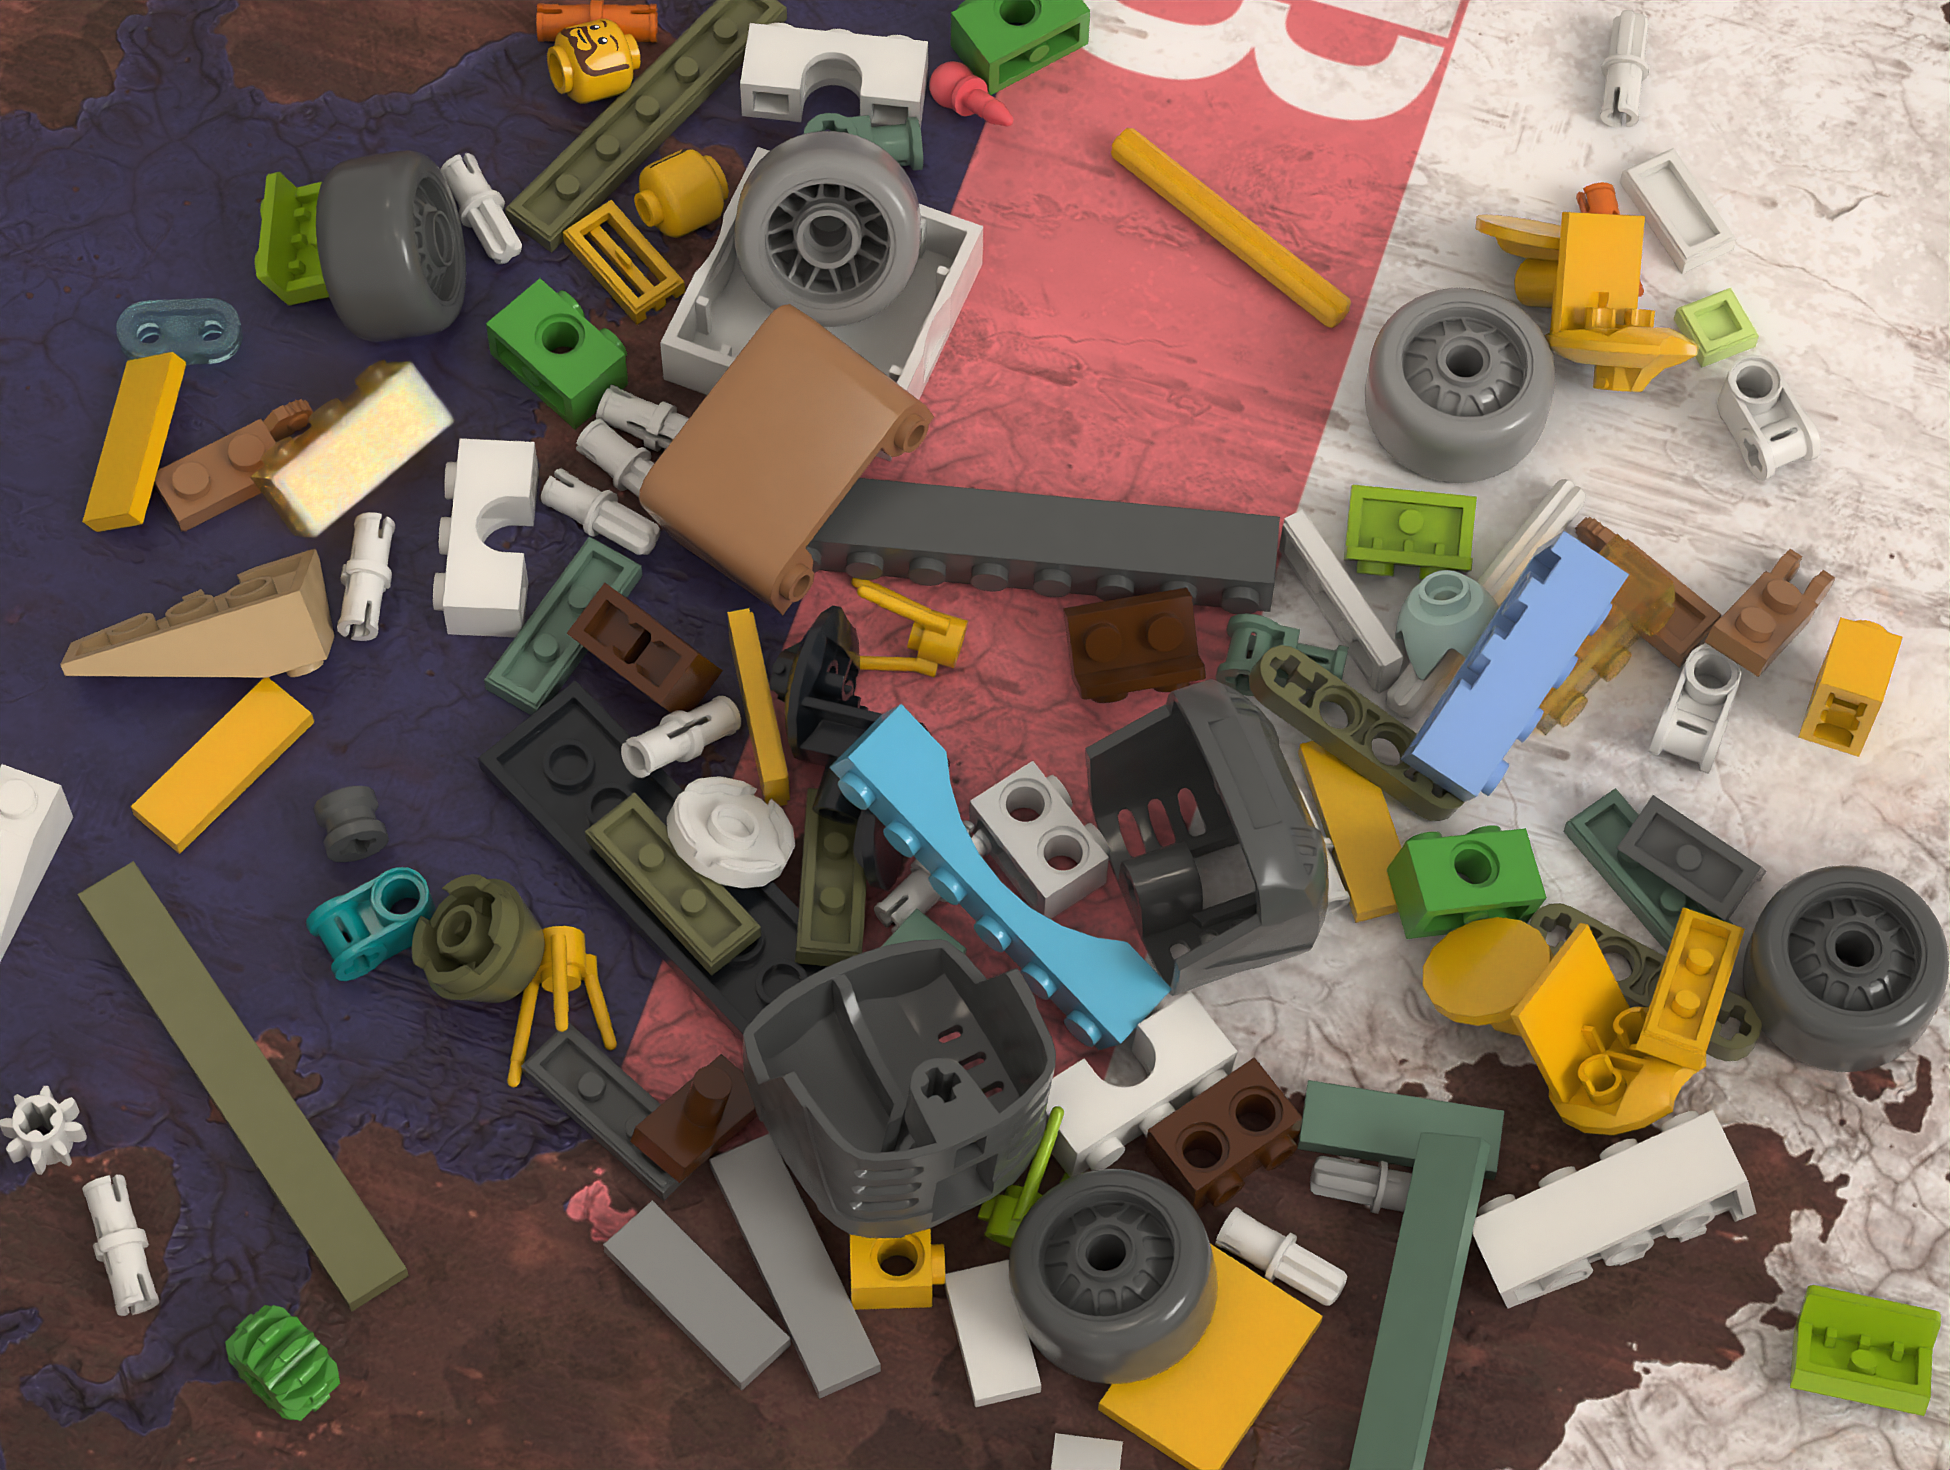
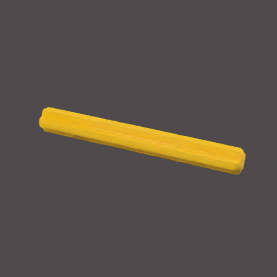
M1126 128L1115 138L1111 145V155L1116 161L1326 327L1334 328L1347 316L1350 311V298L1133 128Z

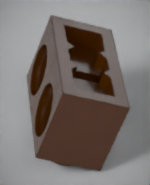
M607 583L602 585L567 632L570 637L671 713L676 710L689 712L695 709L723 672L721 668Z
M1254 1057L1149 1128L1145 1153L1167 1182L1189 1201L1195 1211L1209 1202L1213 1207H1218L1233 1198L1245 1185L1243 1179L1262 1165L1267 1171L1273 1170L1295 1153L1298 1148L1296 1142L1299 1138L1303 1118ZM1247 1113H1256L1266 1118L1271 1126L1266 1130L1253 1132L1243 1128L1237 1119ZM1203 1149L1212 1153L1218 1162L1209 1168H1197L1189 1164L1184 1155L1191 1150Z

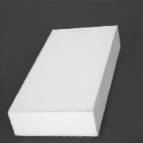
M1674 147L1622 171L1620 184L1641 215L1645 216L1646 222L1682 274L1734 250L1736 237Z
M1009 1260L945 1274L944 1286L975 1407L1041 1392V1382L1030 1339L1023 1326L1011 1292Z

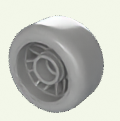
M818 131L796 136L768 152L748 176L737 205L734 232L736 254L748 284L757 296L773 310L782 305L791 304L823 327L846 326L861 322L889 306L906 287L915 269L921 244V214L916 192L901 165L887 151L865 138L837 131ZM821 216H834L844 221L845 224L836 231L827 232L817 228L812 220Z
M1447 288L1426 293L1398 309L1386 321L1375 340L1365 384V406L1369 424L1384 449L1397 462L1416 474L1448 483H1471L1495 477L1522 461L1534 448L1545 428L1555 388L1553 354L1545 335L1534 320L1520 307L1501 296L1471 288Z

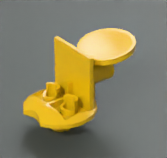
M1562 212L1560 226L1511 216L1478 215L1476 217V230L1496 237L1497 243L1506 253L1527 258L1520 264L1514 280L1517 299L1526 306L1552 309L1550 333L1545 335L1551 350L1572 362L1595 365L1593 388L1642 392L1649 382L1665 368L1681 364L1698 355L1699 345L1685 335L1671 328L1654 327L1655 310L1637 309L1645 216Z
M1502 917L1476 920L1449 932L1432 948L1423 965V988L1437 1012L1454 1022L1476 1026L1490 1024L1496 1031L1522 1037L1549 1087V1099L1564 1123L1584 1133L1616 1135L1645 1128L1673 1112L1674 1102L1681 1087L1697 1073V1071L1635 1050L1649 1007H1629L1588 924L1579 923L1554 956L1540 931L1522 920ZM1706 1054L1700 1070L1706 1067Z

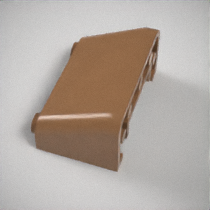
M791 304L782 305L766 318L649 470L640 488L639 501L641 506L673 540L775 611L784 615L792 603L801 600L807 594L814 581V572L812 571L813 558L806 549L807 545L881 450L891 457L900 456L904 452L910 453L914 451L925 439L929 424L934 416L924 403L813 318Z

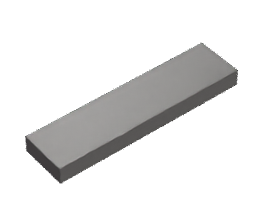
M766 1134L709 1159L710 1168L819 1399L881 1372V1364L770 1134Z

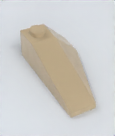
M316 548L237 574L240 584L218 596L205 595L202 589L183 596L182 602L168 609L165 613L166 617L157 621L153 614L142 613L70 643L60 664L65 676L268 678L287 672L289 677H298L311 673L321 667L324 663L323 660L328 658L334 640L324 578Z

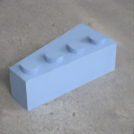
M1565 531L1537 548L1400 760L1463 802L1477 797L1480 791L1489 796L1500 783L1509 767V763L1503 760L1504 756L1516 739L1523 743L1532 733L1544 713V710L1539 708V705L1552 687L1557 690L1569 676L1578 661L1575 653L1588 635L1592 636L1601 626L1612 608L1610 602L1630 574Z

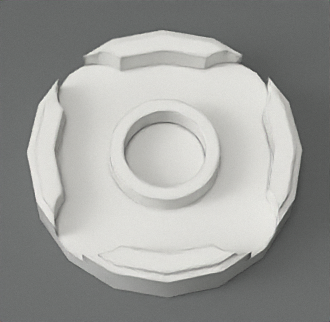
M720 776L699 778L688 784L684 792L680 793L667 816L668 838L679 857L697 873L719 884L742 889L765 886L781 875L795 847L794 830L784 810L776 802L770 799L767 805L762 799L754 796L757 788L744 781Z

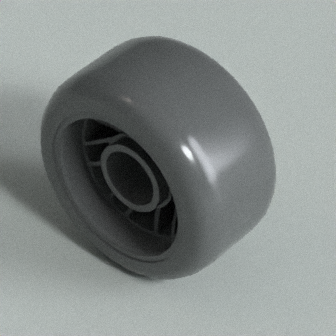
M411 150L351 158L331 168L319 189L316 206V237L324 282L333 307L342 323L357 337L371 342L430 335L449 327L459 315L464 302L466 255L456 203L440 168L426 155Z
M1851 865L1828 866L1815 869L1785 884L1776 892L1761 912L1744 956L1743 987L1745 997L1751 1002L1755 1013L1761 1020V1030L1778 1048L1796 1060L1812 1067L1835 1072H1857L1874 1069L1897 1059L1909 1050L1930 1024L1941 1003L1948 981L1949 952L1943 929L1931 908L1913 889L1893 876L1871 868ZM1839 958L1847 959L1856 964L1858 967L1848 966L1844 964Z
M1101 1169L1073 1176L1048 1190L1035 1202L1022 1219L1012 1241L1008 1265L1009 1282L1023 1326L1031 1341L1048 1361L1077 1378L1097 1383L1123 1384L1156 1376L1183 1359L1200 1341L1211 1322L1217 1300L1218 1280L1207 1232L1189 1201L1175 1188L1158 1178L1126 1169Z

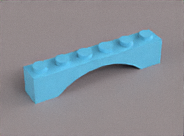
M902 704L882 714L829 767L840 778L838 787L843 795L856 807L862 810L868 808L886 826L883 829V833L888 842L902 855L909 858L914 856L929 871L931 875L928 879L933 889L944 900L953 905H958L959 903L976 921L974 929L982 941L997 952L1002 953L1005 951L1022 969L1020 973L1030 990L1044 1000L1050 998L1067 1016L1064 1019L1067 1029L1084 1045L1089 1047L1095 1046L1098 1050L1121 1044L1172 990L1128 942L1096 938L1061 926L1030 908L999 880L978 853L961 820L950 784L947 751Z

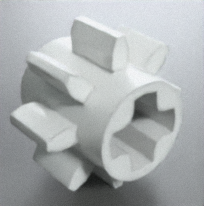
M43 1086L40 1095L30 1096L26 1099L18 1094L15 1095L14 1101L17 1107L14 1110L13 1117L0 1120V1128L4 1136L14 1139L6 1147L12 1162H19L28 1156L39 1175L43 1174L46 1165L56 1164L61 1161L63 1164L70 1166L72 1160L69 1153L73 1142H82L87 1139L83 1126L77 1122H71L80 1112L75 1100L71 1097L58 1104L54 1100L49 1086ZM43 1125L51 1132L43 1136L41 1132L35 1129Z

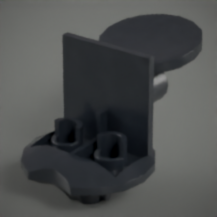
M832 605L820 613L801 642L781 651L776 662L772 665L773 672L770 679V690L778 694L777 699L785 702V729L794 758L803 762L825 766L812 810L816 814L834 822L857 826L853 847L854 856L858 864L864 869L869 885L889 891L896 883L904 855L888 842L883 833V829L886 826L868 808L862 810L856 807L843 795L838 787L840 778L829 768L882 715L881 713L868 711V707L860 705L861 698L854 696L856 677L860 671L859 639L856 628L849 622L843 609ZM919 722L928 731L926 726L923 723Z

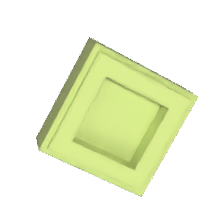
M1731 288L1679 307L1675 312L1674 321L1681 333L1699 345L1698 355L1695 357L1701 368L1756 347L1759 335Z

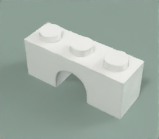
M750 23L740 81L742 116L801 122L804 103L814 90L827 85H839L852 90L859 97L860 116L869 115L871 127L905 124L907 117H917L921 128L928 77V41L913 40L903 35L881 37L854 34L845 29L823 31L795 28L786 23H771L769 25Z
M459 439L457 462H447L445 498L453 499L452 516L441 517L439 553L447 555L446 573H435L433 608L436 611H443L448 634L516 637L524 626L528 591V576L524 553L496 551L486 546L484 542L491 533L505 526H534L539 476L535 442Z
M1191 991L1137 1025L1131 1052L1144 1067L1148 1078L1140 1084L1131 1087L1111 1085L1103 1081L1094 1072L1085 1058L1052 1079L1046 1108V1124L1053 1107L1060 1106L1064 1109V1116L1057 1133L1058 1136L1052 1154L1070 1177L1079 1175L1088 1168L1092 1171L1106 1169L1121 1157L1125 1151L1124 1145L1141 1134H1144L1147 1138L1149 1128L1232 1073L1238 1051Z

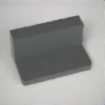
M1652 795L1617 847L1618 850L1726 922L1732 916L1755 880L1760 882L1767 872L1763 867L1654 795Z

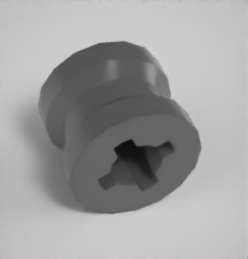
M350 786L341 788L323 796L314 805L313 810L317 824L327 831V836L323 843L330 860L334 862L357 861L379 852L387 845L389 841L385 824L376 819L375 812L379 805L375 791L370 787Z

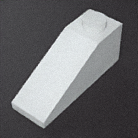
M3 764L0 767V962L73 819L61 785Z

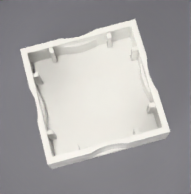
M757 147L723 215V223L715 247L706 261L695 272L660 342L664 380L706 395L709 394L766 318L774 311L757 296L748 284L741 270L735 248L734 232L740 193L751 171L770 152L760 147ZM919 204L921 214L920 252L912 276L903 291L889 306L868 319L846 326L824 327L918 400L978 275L983 259V226ZM821 216L812 220L817 228L827 232L836 231L845 224L844 221L834 216ZM881 450L876 455L888 461L892 459L891 456Z

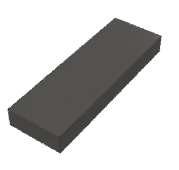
M569 1022L566 1031H557L521 1065L522 1073L527 1079L663 1201L688 1178L686 1177L681 1183H678L630 1142L635 1126L661 1104Z

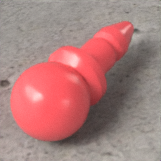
M956 61L945 62L933 71L929 80V90L932 98L940 106L953 109L961 116L976 114L994 125L1011 126L1013 124V117L1005 104L988 94L986 82L980 77L975 76L965 64Z

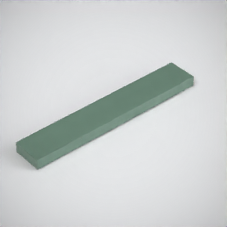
M1421 1132L1349 1470H1423L1491 1146L1482 1137Z

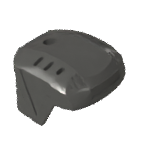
M1208 679L1172 691L1168 695L1165 705L1085 748L1089 798L1097 828L1109 846V862L1145 949L1158 975L1172 988L1169 992L1170 995L1174 996L1242 971L1279 962L1312 949L1325 921L1328 908L1329 878L1326 844L1321 831L1315 827L1281 751L1275 727L1260 708L1239 691L1216 680ZM1183 788L1191 790L1204 824V834L1194 837L1189 834L1185 826L1177 796ZM1152 799L1160 800L1165 808L1175 838V843L1163 847L1155 836L1148 811V804ZM1123 809L1131 811L1135 818L1146 851L1142 855L1132 857L1125 846L1118 821V814ZM1240 844L1255 883V891L1203 909L1202 884L1194 858L1228 846ZM1240 923L1230 929L1233 924ZM1207 933L1216 935V937L1204 944L1201 943L1200 938L1202 935ZM1175 944H1183L1189 952L1174 960L1170 948Z
M913 940L886 945L835 963L784 991L762 1009L745 1028L743 1034V1074L759 1120L763 1121L783 1159L808 1195L817 1204L818 1210L835 1226L851 1235L866 1238H902L908 1234L930 1229L992 1199L1016 1182L1033 1160L1044 1136L1047 1117L1046 1108L1055 1070L1056 1051L1052 1037L1036 1007L1035 997L1018 968L987 979L965 954L946 940ZM954 1032L961 1034L960 1037L945 1043L939 1041L940 1038ZM977 1059L984 1060L983 1063L968 1070L962 1067ZM995 1088L1002 1089L1001 1092L988 1098L984 1094Z

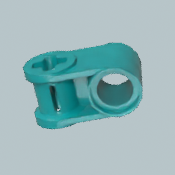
M396 867L385 871L380 876L347 894L324 902L308 916L306 927L311 935L321 938L334 962L331 965V971L335 978L339 981H349L367 974L381 962L412 946L413 934L420 916L430 920L436 911V907L423 876L411 868ZM414 898L419 900L417 906L408 913L393 914L389 912L392 906L401 899ZM342 933H347L351 940L350 943L346 942Z

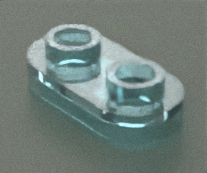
M216 298L140 301L126 308L120 315L116 325L120 347L129 360L174 352L187 362L186 365L220 363L232 357L240 348L243 340L242 327L237 311L226 301ZM209 333L221 334V337L215 340H203ZM149 335L160 336L154 343L141 342Z

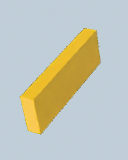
M174 352L128 360L126 362L82 521L96 532L141 525L144 522L187 363Z
M749 608L727 612L729 641L763 800L767 805L770 799L779 806L787 805V800H790L789 776L754 614L750 612Z
M269 677L263 678L131 806L133 815L180 854L314 724L312 713Z
M1314 741L1300 744L1298 755L1326 838H1330L1333 842L1332 855L1345 891L1350 896L1349 905L1355 923L1398 912L1387 868L1401 850V845L1381 788Z
M1682 908L1635 1050L1699 1072L1745 931L1744 928L1688 908Z

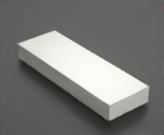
M1302 509L1284 518L1279 551L1342 644L1349 647L1348 653L1373 690L1379 694L1391 688L1399 678L1403 655L1305 511Z

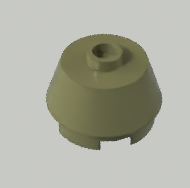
M469 874L450 881L442 888L450 895L438 905L430 920L420 916L416 924L412 940L414 964L425 971L431 988L443 998L487 1003H501L514 998L529 985L540 967L545 946L541 926L517 890L504 880L486 879L481 875Z

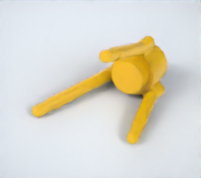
M852 578L851 583L854 587L858 588V596L914 621L907 648L918 651L917 658L860 656V670L908 671L935 678L939 665L954 669L964 641L968 620L932 610L870 580Z
M552 926L542 929L545 941L544 954L536 975L523 990L507 1083L510 1087H517L521 1080V1065L525 1063L540 983H542L543 989L553 992L555 1027L558 1031L564 1032L568 1029V992L579 988L581 980H584L604 1046L610 1051L614 1050L617 1046L612 1022L598 979L597 956L586 953L585 934L580 929L570 926Z

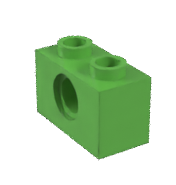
M965 0L959 5L957 10L951 12V47L962 62L971 69L973 74L986 82L988 94L993 95L1087 45L1089 42L1090 9L1083 0ZM1019 22L1023 23L1024 25L1015 26L1009 23Z
M540 278L486 323L491 355L574 430L597 412L601 398L607 388L610 389V385L617 386L621 390L628 385L627 351L618 337L606 328H602L599 331L585 319L582 308L570 294L563 290L556 293ZM562 346L573 348V350L564 354L550 352Z
M1489 825L1476 828L1466 835L1442 837V834L1439 832L1421 833L1409 838L1404 843L1387 868L1406 939L1447 935L1449 932L1472 921L1494 917L1522 920L1528 923L1547 898L1526 828L1501 831L1499 826ZM1457 872L1467 876L1471 880L1472 884L1460 878Z

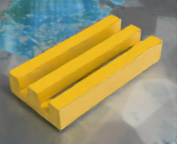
M612 200L606 202L563 231V239L566 246L636 325L647 319L646 312L653 308L657 312L666 306L665 299L673 295L676 299L685 293L684 280ZM607 221L661 283L654 287L600 225ZM587 234L641 294L640 297H637L583 237Z

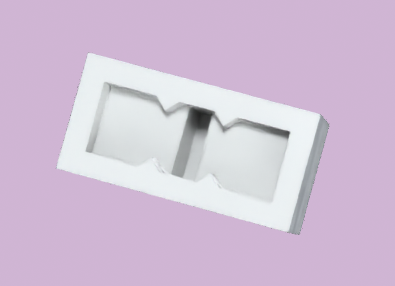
M1031 761L970 800L969 822L975 825V829L972 831L974 835L980 829L989 839L993 848L989 854L1029 906L1052 919L1106 884L1110 849L1101 832L1092 823L1084 826L1071 810L1073 806L1072 800L1060 780L1054 775L1046 778L1034 761ZM1018 808H1030L1040 816L1033 821L1022 822L1014 819L1010 813ZM1056 856H1067L1075 860L1078 865L1070 870H1057L1051 867L1047 861Z

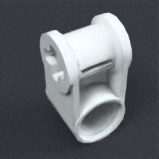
M1747 355L1735 361L1727 374L1719 394L1717 409L1721 419L1725 422L1737 442L1743 459L1751 473L1758 480L1764 481L1774 476L1775 469L1802 458L1805 461H1811L1818 458L1821 454V442L1818 431L1808 413L1801 408L1782 376L1780 368L1772 360L1760 355ZM1739 389H1752L1762 398H1749L1742 394Z
M1708 644L1700 645L1692 650L1686 659L1673 696L1667 700L1649 752L1656 755L1662 750L1699 763L1700 771L1709 774L1729 722L1726 718L1741 680L1742 666ZM1703 674L1712 675L1719 679L1723 687L1718 689L1706 688L1695 677Z

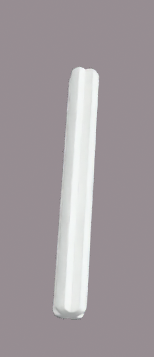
M1562 479L1557 481L1476 581L1491 594L1499 607L1537 548L1562 533L1583 508L1586 494L1581 487L1575 486L1570 480ZM1452 648L1449 649L1423 680L1419 679L1410 663L1388 690L1387 706L1403 718L1409 719L1414 717L1463 655Z

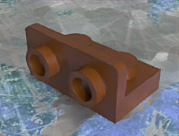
M1187 587L1063 608L1072 680L1080 697L1084 700L1091 699L1097 703H1113L1125 699L1128 696V692L1152 688L1158 692H1172L1190 686L1192 681L1206 678L1205 665L1198 654L1192 595Z

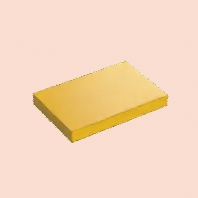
M1212 1244L1210 1246L1217 1269L1218 1280L1217 1300L1211 1322L1200 1341L1178 1363L1156 1376L1132 1383L1112 1384L1098 1406L1100 1412L1188 1470H1222L1321 1324L1323 1317Z

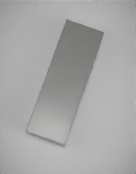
M653 1200L603 1244L604 1252L741 1391L791 1346L790 1337Z

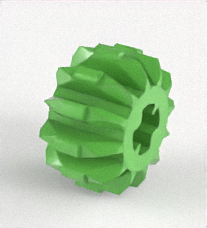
M264 1305L254 1315L249 1314L235 1327L236 1332L225 1341L229 1363L238 1371V1377L247 1383L252 1393L258 1395L269 1409H274L282 1418L301 1421L311 1411L316 1412L330 1399L329 1394L340 1384L337 1363L328 1355V1349L315 1338L313 1331H309L302 1325L298 1317L291 1316L283 1307Z

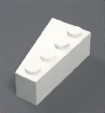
M1714 1110L1700 1116L1697 1111L1679 1114L1666 1121L1661 1126L1662 1133L1640 1143H1637L1636 1139L1620 1141L1605 1149L1600 1154L1601 1161L1579 1171H1576L1575 1167L1572 1166L1561 1168L1542 1178L1538 1183L1540 1189L1518 1199H1515V1196L1512 1194L1503 1195L1482 1205L1477 1211L1479 1216L1475 1218L1472 1234L1507 1308L1587 1279L1593 1272L1590 1263L1603 1259L1607 1266L1618 1264L1621 1266L1642 1258L1645 1252L1654 1245L1653 1239L1666 1235L1668 1238L1678 1237L1681 1243L1705 1234L1707 1230L1705 1225L1713 1220L1715 1215L1730 1211L1736 1222L1757 1214L1748 1180Z

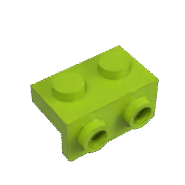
M275 172L266 176L265 194L260 206L262 221L259 249L255 255L256 276L288 306L329 297L321 270L316 237V206L322 182L296 187L281 172Z
M1351 485L1344 560L1357 561L1356 573L1393 577L1395 565L1420 567L1419 579L1421 580L1437 571H1472L1473 558H1471L1477 497Z
M1810 1285L1807 1287L1794 1328L1790 1388L1925 1416L1931 1398L1932 1353L1941 1326V1313L1927 1308Z

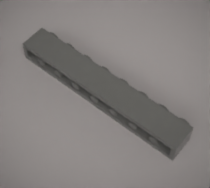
M859 478L807 545L806 549L812 555V571L814 573L819 570L845 572L861 580H874L881 576L909 578L914 583L925 586L952 582L972 584L977 589L990 592L1001 591L1005 588L1034 590L1046 597H1063L1071 593L1097 596L1103 601L1187 587L1192 595L1193 606L1221 607L1232 614H1252L1256 611L1270 612L1280 517Z

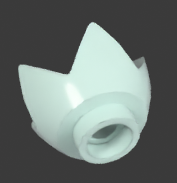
M1437 571L1426 576L1413 588L1399 612L1395 639H1404L1410 662L1419 679L1423 680L1449 649L1452 648L1467 658L1498 610L1499 605L1491 594L1475 580L1456 571Z

